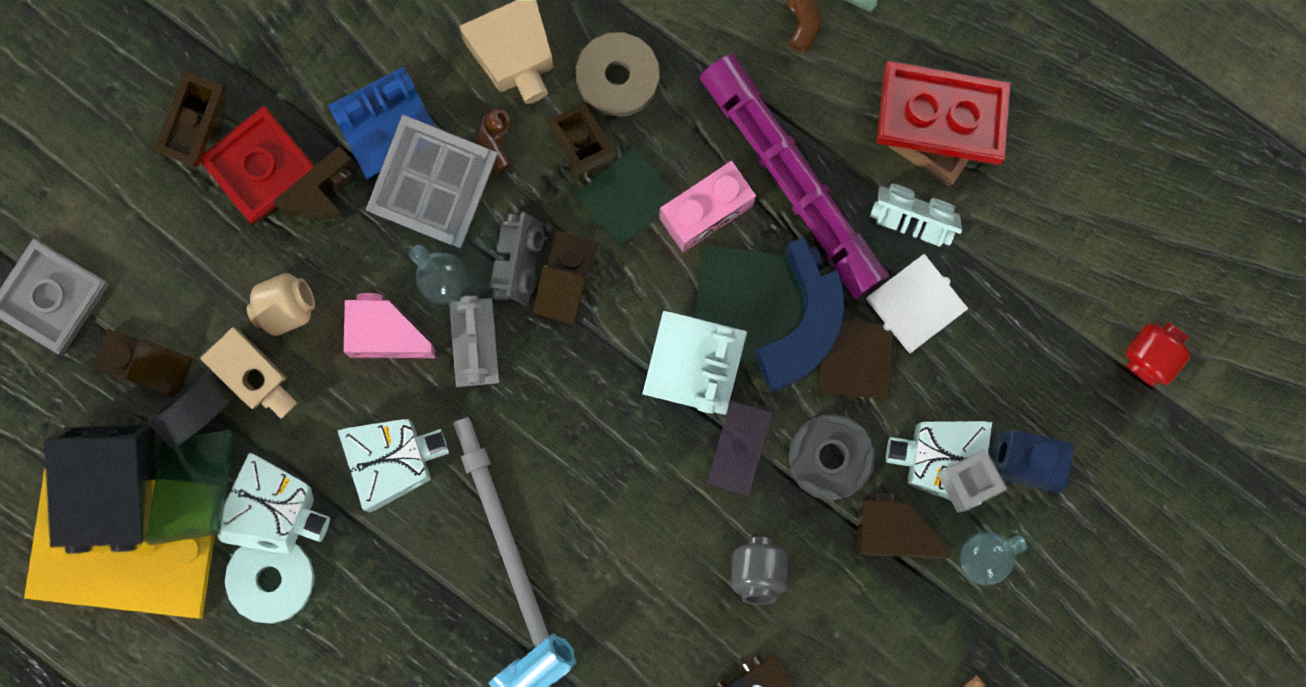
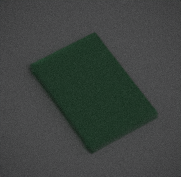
M231 429L191 436L175 448H171L165 441L161 442L145 542L148 545L206 537L221 533L235 435Z

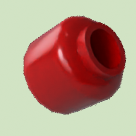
M1167 322L1164 327L1156 323H1148L1127 346L1125 352L1129 362L1126 367L1151 387H1154L1156 383L1169 385L1191 359V352L1184 344L1189 337L1170 322Z

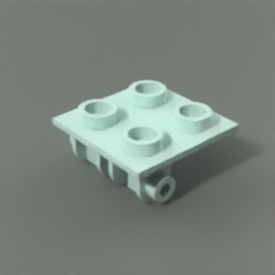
M891 184L889 189L883 186L879 187L878 202L875 201L870 213L871 218L877 219L876 224L897 230L904 213L906 216L900 233L904 234L911 217L918 218L912 237L917 238L923 221H926L920 239L941 247L942 243L950 246L955 232L961 234L960 214L954 212V205L936 198H931L930 203L913 198L915 194L913 190L897 184Z
M663 310L642 394L696 407L697 410L711 414L716 412L726 415L747 331Z

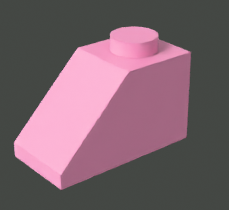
M361 293L357 294V300H345L344 353L349 358H436V350L433 345L389 300H383V295Z

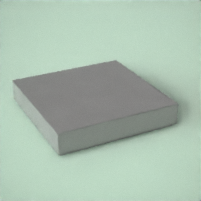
M33 238L0 288V319L58 355L63 356L109 286V283Z

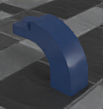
M805 237L788 243L785 250L804 298L802 322L793 333L783 339L758 348L754 354L770 394L796 384L815 370L832 348L842 324L844 296L838 271L836 270L824 276L820 275L819 271L824 269L821 256L815 246L808 247Z

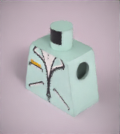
M409 419L338 430L362 508L367 512L375 511L430 481L431 477L426 461L449 454L441 429L417 437L413 422Z
M920 422L915 426L913 440L889 438L886 450V463L909 466L908 486L950 500L937 473L984 449L988 453L992 422Z
M249 453L214 529L221 542L289 554L299 535L321 542L327 532L330 517L310 510L314 497L311 487L262 458Z

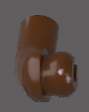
M787 0V6L792 12L796 13L799 21L788 45L797 52L806 54L823 23L818 1Z
M493 109L484 116L475 139L476 144L499 153L492 169L494 175L504 172L512 165L502 148L510 125V116L503 109Z

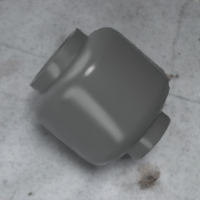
M751 537L747 539V544L736 548L732 553L731 587L735 593L742 596L743 602L755 605L772 604L777 601V596L782 595L788 588L787 553L784 549L773 545L771 538Z

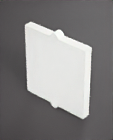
M925 254L866 298L885 322L884 329L891 330L909 354L968 309L950 287V279L948 277L943 278Z

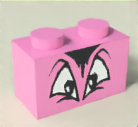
M730 161L662 206L659 219L684 253L753 207L756 195L734 163Z

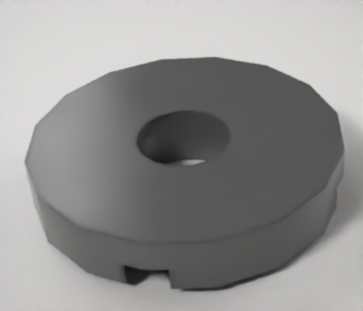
M832 413L814 417L803 424L791 440L788 453L791 475L799 487L815 498L830 501L847 498L863 488L873 473L875 461L874 448L863 426L848 416ZM834 445L842 451L843 463L839 468L828 469L822 465L819 454L824 446Z

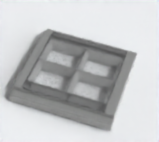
M402 114L366 210L450 245L462 248L499 153Z

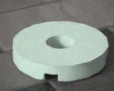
M296 543L289 554L241 546L235 551L227 565L225 586L230 602L240 614L254 622L273 624L291 619L305 607L310 599L312 587H314L315 574L311 559L301 546ZM267 567L278 569L282 577L279 588L273 592L264 591L259 584V575Z

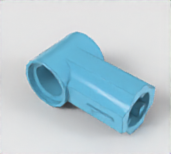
M553 633L522 660L519 658L488 684L491 687H549L569 672L570 668L577 663L574 657V649L566 639L559 638Z

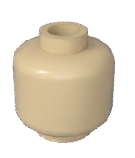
M284 273L253 287L250 293V304L247 305V314L256 328L261 327L266 333L278 336L307 324L311 317V310L315 308V299L311 288L304 279H297L289 273Z

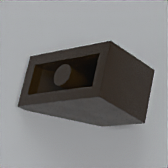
M870 493L869 501L858 503L856 555L942 560L950 558V549L908 503L896 502L895 494Z

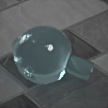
M417 245L411 249L409 257L418 266L416 270V285L424 298L433 303L447 304L461 297L468 284V273L461 260L452 254L444 252L430 254L422 245Z
M991 532L977 533L967 539L962 546L960 552L961 568L965 575L975 583L981 585L999 583L1011 572L1014 555L1026 550V542L1020 535L1006 540Z

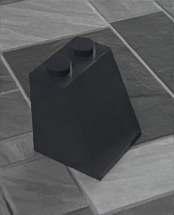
M150 424L65 427L44 440L50 548L65 547V553L69 554L90 552L93 550V546H110V551L129 552L138 549V545H141L151 535L155 432Z

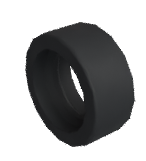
M209 369L167 402L150 419L149 424L171 448H175L212 420L234 398L235 393Z

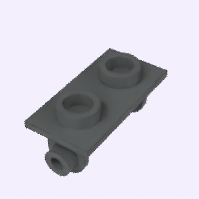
M521 212V216L508 214L507 220L501 223L497 252L500 254H510V260H495L489 289L493 290V299L509 301V298L523 305L529 306L531 293L535 290L537 283L535 269L538 253L544 244V223L525 212Z

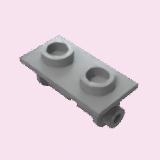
M478 296L461 297V301L449 302L456 387L499 384L492 298L478 299Z

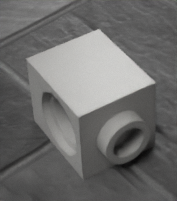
M986 449L937 473L957 513L968 510L1007 490Z

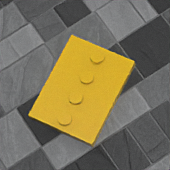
M44 469L24 598L203 619L215 537L214 526L217 522L222 488L153 480L151 535L141 545H138V549L129 552L110 551V546H93V550L90 552L69 554L65 553V547L50 548L46 471Z

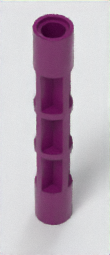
M734 54L726 55L708 67L700 76L701 82L727 119H733L759 156L757 161L762 168L766 167L792 203L793 207L791 210L796 216L800 215L821 244L828 254L825 257L834 271H838L841 281L852 297L857 299L888 278L890 274L862 234L855 233L829 196L831 191L828 186L820 183L795 147L797 142L792 136L788 137L764 104L761 99L763 94Z

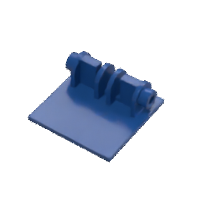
M404 67L328 105L366 179L380 173L402 114L435 127ZM419 137L413 156L435 145V143Z

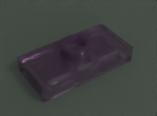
M730 401L706 485L749 496L772 412Z

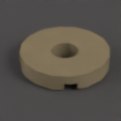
M625 32L606 33L593 39L581 51L576 65L577 88L584 102L596 112L604 115L627 117L643 110L654 98L659 83V63L653 50L639 37ZM615 65L625 67L630 73L629 79L621 85L610 83L605 76L610 67Z

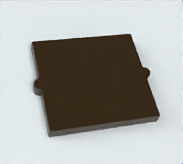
M856 318L854 321L842 320L838 336L832 348L819 364L817 394L848 396L850 401H855L857 397L888 400L893 332L885 330L884 324L863 322L861 318Z

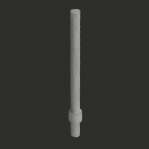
M463 418L453 423L464 452L461 459L466 473L472 474L532 642L536 648L549 637L488 470V466L491 465L485 448H480L470 418Z

